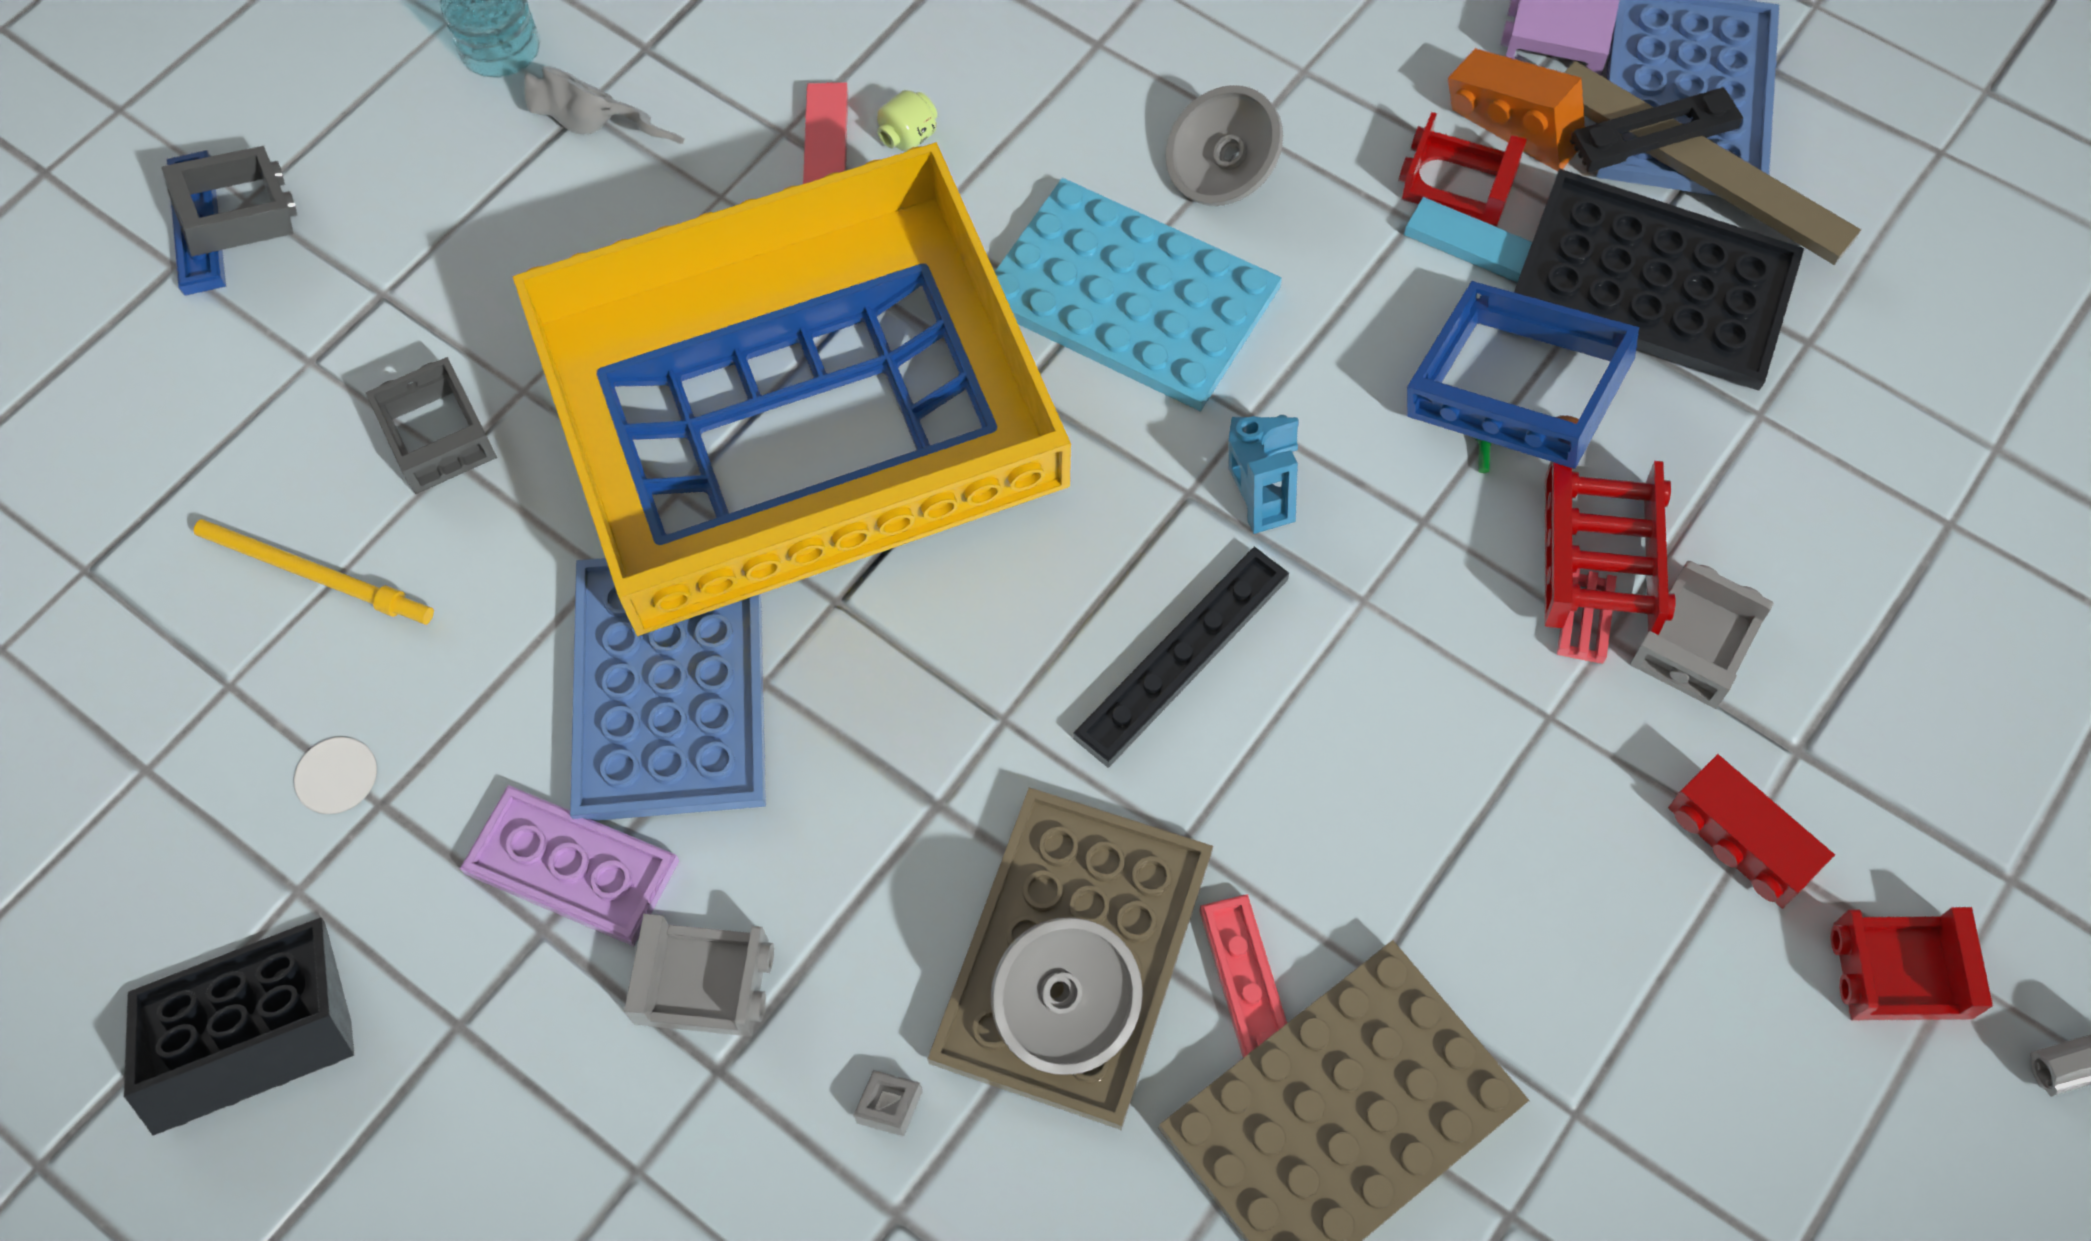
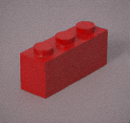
M1719 754L1677 794L1668 807L1675 814L1677 822L1685 830L1698 834L1713 848L1714 854L1722 863L1740 871L1752 882L1754 890L1762 898L1775 902L1782 909L1835 856L1830 849Z

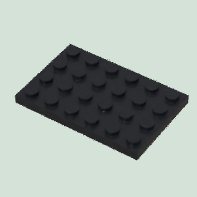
M1559 168L1514 293L1639 327L1637 350L1760 391L1766 381L1804 248Z

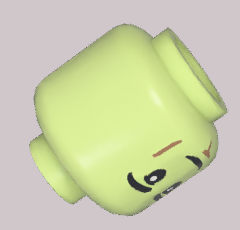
M901 91L878 110L877 121L879 128L877 133L879 138L887 147H896L904 152L919 146L934 134L936 130V108L931 100L921 92Z

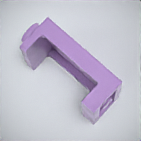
M1511 0L1507 16L1515 17L1514 22L1506 21L1500 44L1508 47L1505 57L1514 59L1515 51L1523 49L1586 62L1587 68L1601 76L1608 57L1620 0Z

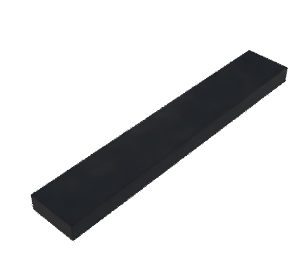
M1254 546L1073 732V739L1109 768L1288 581L1289 572Z

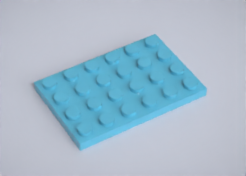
M1063 177L995 270V274L1018 325L1200 412L1280 289L1282 277Z

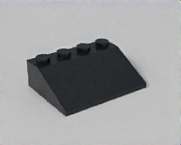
M322 917L129 991L127 994L124 1098L152 1136L174 1127L182 1126L189 1121L224 1107L232 1106L244 1099L274 1087L282 1086L294 1079L355 1056L351 1018L326 923Z

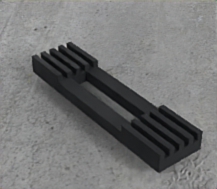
M1721 87L1573 130L1570 143L1572 145L1575 144V151H1579V158H1583V165H1587V172L1626 162L1627 157L1699 136L1707 138L1738 129L1743 116L1725 87ZM1683 115H1687L1688 119L1692 118L1691 122L1624 141L1620 135Z

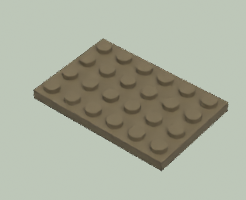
M1029 787L927 1059L928 1063L1122 1130L1212 855L1213 846ZM1062 917L1086 919L1102 925L1116 934L1131 951L1139 968L1142 982V1004L1139 1018L1125 1045L1102 1065L1086 1072L1070 1075L1043 1072L1018 1058L999 1035L991 1009V988L994 974L1008 947L1031 927L1047 920ZM1062 981L1052 985L1050 989L1052 998H1058L1063 993L1064 986Z
M1392 940L1160 1123L1158 1129L1245 1241H1363L1530 1100L1394 940Z

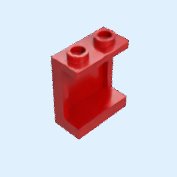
M1951 907L1941 916L1862 917L1860 909H1849L1833 923L1830 936L1833 952L1840 957L1843 973L1839 982L1840 996L1843 1003L1849 1006L1851 1020H1971L1993 1007L1972 907Z

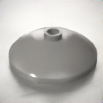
M1222 86L1202 94L1183 110L1169 134L1166 146V166L1173 184L1190 200L1207 206L1228 205L1249 196L1267 180L1279 160L1283 145V127L1280 116L1273 104L1263 94L1246 86ZM1239 152L1238 156L1231 161L1232 156Z
M1074 917L1047 920L1022 933L1003 954L995 971L991 988V1009L994 1023L1007 1047L1018 1058L1033 1068L1059 1075L1086 1072L1112 1058L1130 1038L1138 1021L1142 1004V982L1139 968L1126 944L1104 926L1086 919ZM1062 981L1064 986L1063 993L1058 998H1052L1050 995L1052 985Z

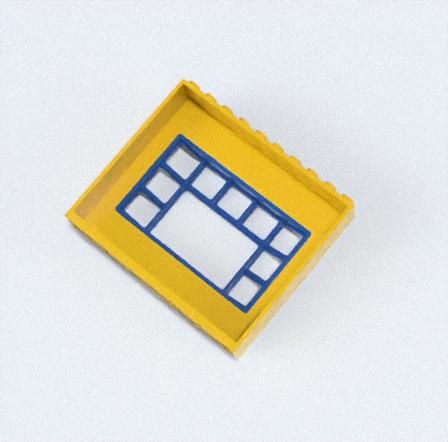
M937 142L922 147H913L906 152L881 160H872L865 165L840 173H830L824 178L799 186H789L777 193L758 199H748L739 205L716 212H707L697 218L672 226H662L653 232L631 239H621L612 245L587 253H577L568 259L545 266H536L526 272L512 276L619 600L637 636L1070 487L1071 442ZM922 286L936 318V323L891 351L877 316ZM861 322L865 323L878 357L826 373L813 338ZM944 337L959 375L913 404L898 368ZM799 343L813 379L761 395L748 360ZM735 365L746 393L747 401L695 417L682 381ZM881 373L886 375L916 447L915 451L732 513L728 512L701 437L703 432ZM669 386L681 421L627 423L615 387ZM964 390H967L982 428L930 445L920 420ZM688 439L700 475L656 479L646 478L633 440ZM705 492L708 494L716 516L715 519L670 534L665 533L652 495Z

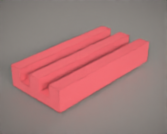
M1580 569L1573 573V583L1580 584L1581 587H1586L1585 589L1615 592L1617 576L1607 575L1605 579L1598 577V572L1589 571L1587 575L1579 574ZM1583 608L1578 647L1570 646L1574 611H1570L1564 628H1560L1557 655L1603 664L1607 658L1613 610L1600 609L1595 651L1589 650L1594 609Z

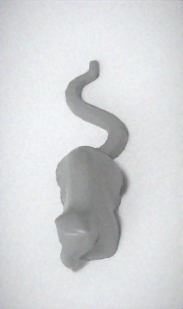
M542 67L543 77L541 79L536 78L530 73L525 75L524 93L528 110L531 113L554 117L564 128L573 133L581 135L592 134L603 127L612 115L620 114L636 122L638 128L648 135L670 139L680 144H683L685 138L673 132L663 130L651 124V117L642 110L614 100L612 96L579 80L561 69Z

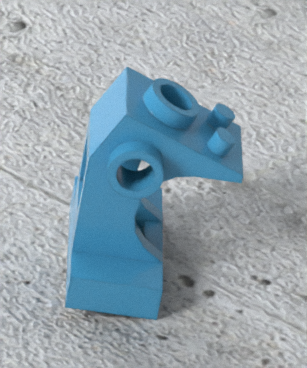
M1282 414L1277 417L1231 418L1228 439L1229 471L1247 505V522L1253 534L1296 522L1298 462L1292 452L1298 450L1297 431L1299 420L1297 417H1287ZM1282 481L1281 487L1273 484Z

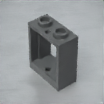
M264 146L161 167L168 195L191 257L293 234L290 217L297 216L295 203L290 191L282 192L280 186L285 185L281 167L278 161L270 162ZM263 179L271 200L270 203L199 218L191 194Z
M448 357L425 364L416 371L395 380L384 382L379 387L365 392L398 465L415 495L497 458ZM453 393L469 426L408 453L393 419Z

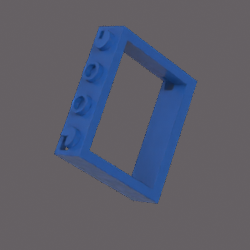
M1471 281L1407 386V417L1576 469L1635 359L1639 327ZM1477 323L1610 361L1577 424L1442 383Z

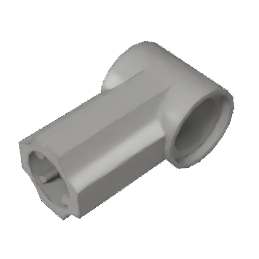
M2091 1035L2040 1049L2030 1054L2032 1060L2031 1071L2039 1087L2045 1089L2050 1097L2091 1085Z

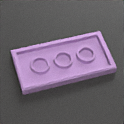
M508 785L461 865L460 870L467 876L631 946H635L639 938L643 915L652 914L680 860L673 853L591 819H572L569 810Z

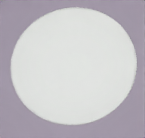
M337 737L318 743L302 757L296 768L294 788L297 797L307 808L322 814H336L353 808L369 794L375 783L377 775L375 757L365 744L352 738Z

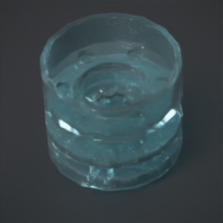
M440 0L442 15L447 22L449 32L453 35V41L459 57L470 71L484 77L499 78L508 76L526 68L537 56L541 42L536 23L529 9L528 0Z

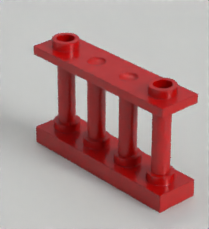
M1550 461L1545 476V627L1564 628L1569 612L1577 611L1578 607L1647 614L1648 632L1651 631L1657 635L1660 634L1665 621H1672L1675 613L1676 598L1674 593H1668L1665 507L1668 506L1671 496V481L1664 480V461H1654L1646 483L1579 476V472L1572 471V468ZM1577 494L1643 500L1645 519L1580 513L1579 508H1572V498H1576ZM1577 531L1645 537L1646 557L1580 550L1579 545H1572V535H1576ZM1578 569L1646 575L1647 595L1580 589V584L1573 583V573H1576Z

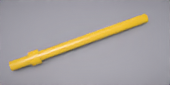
M204 519L198 520L194 526L193 531L196 536L371 603L376 611L391 617L399 614L425 625L433 618V608L406 598L405 593L387 585L381 588Z

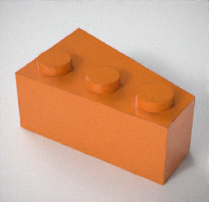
M1476 48L1448 77L1452 110L1506 142H1509L1511 135L1527 139L1524 152L1557 172L1559 168L1563 169L1577 154L1578 151L1574 149L1575 144L1572 145L1570 139L1573 130L1585 127L1581 77Z

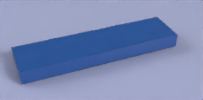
M208 150L168 158L167 165L206 158L211 155ZM216 189L191 194L199 218L219 214ZM171 203L180 290L186 296L226 287L223 250L191 257Z

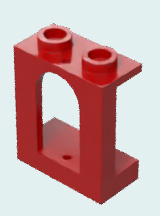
M1431 112L1426 127L1418 126L1410 149L1415 151L1414 157L1406 156L1401 168L1398 181L1405 183L1402 200L1419 204L1422 198L1425 197L1497 227L1519 168L1527 139L1511 135L1506 150L1501 151L1433 131L1437 113ZM1441 160L1495 175L1496 178L1487 203L1427 185L1421 179L1419 173L1421 167L1429 161Z

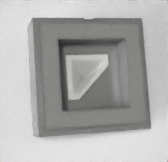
M873 1070L853 1115L857 1124L904 1137L923 1092L919 1082L901 1077L897 1078L893 1075Z

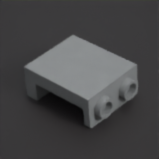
M1687 561L1669 592L1674 593L1676 598L1675 613L1672 621H1665L1659 635L1651 631L1647 632L1630 665L1717 709L1737 677L1736 672L1774 603L1763 597L1757 590L1748 586H1741L1720 576L1716 570L1709 566Z
M644 914L624 1012L634 1025L752 1037L755 1021L761 1022L765 1012L766 993L765 991H760L763 972L770 973L772 969L774 944L769 942L763 927L752 926L750 933L669 925L664 916Z

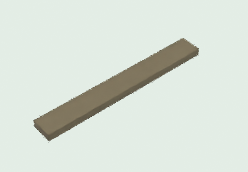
M1577 61L1564 72L1582 78L1584 116L1596 123L1653 108L1650 104ZM1670 119L1620 135L1627 141L1675 127L1682 123L1675 119ZM1704 136L1646 152L1833 265L1838 262L1861 232L1860 228Z

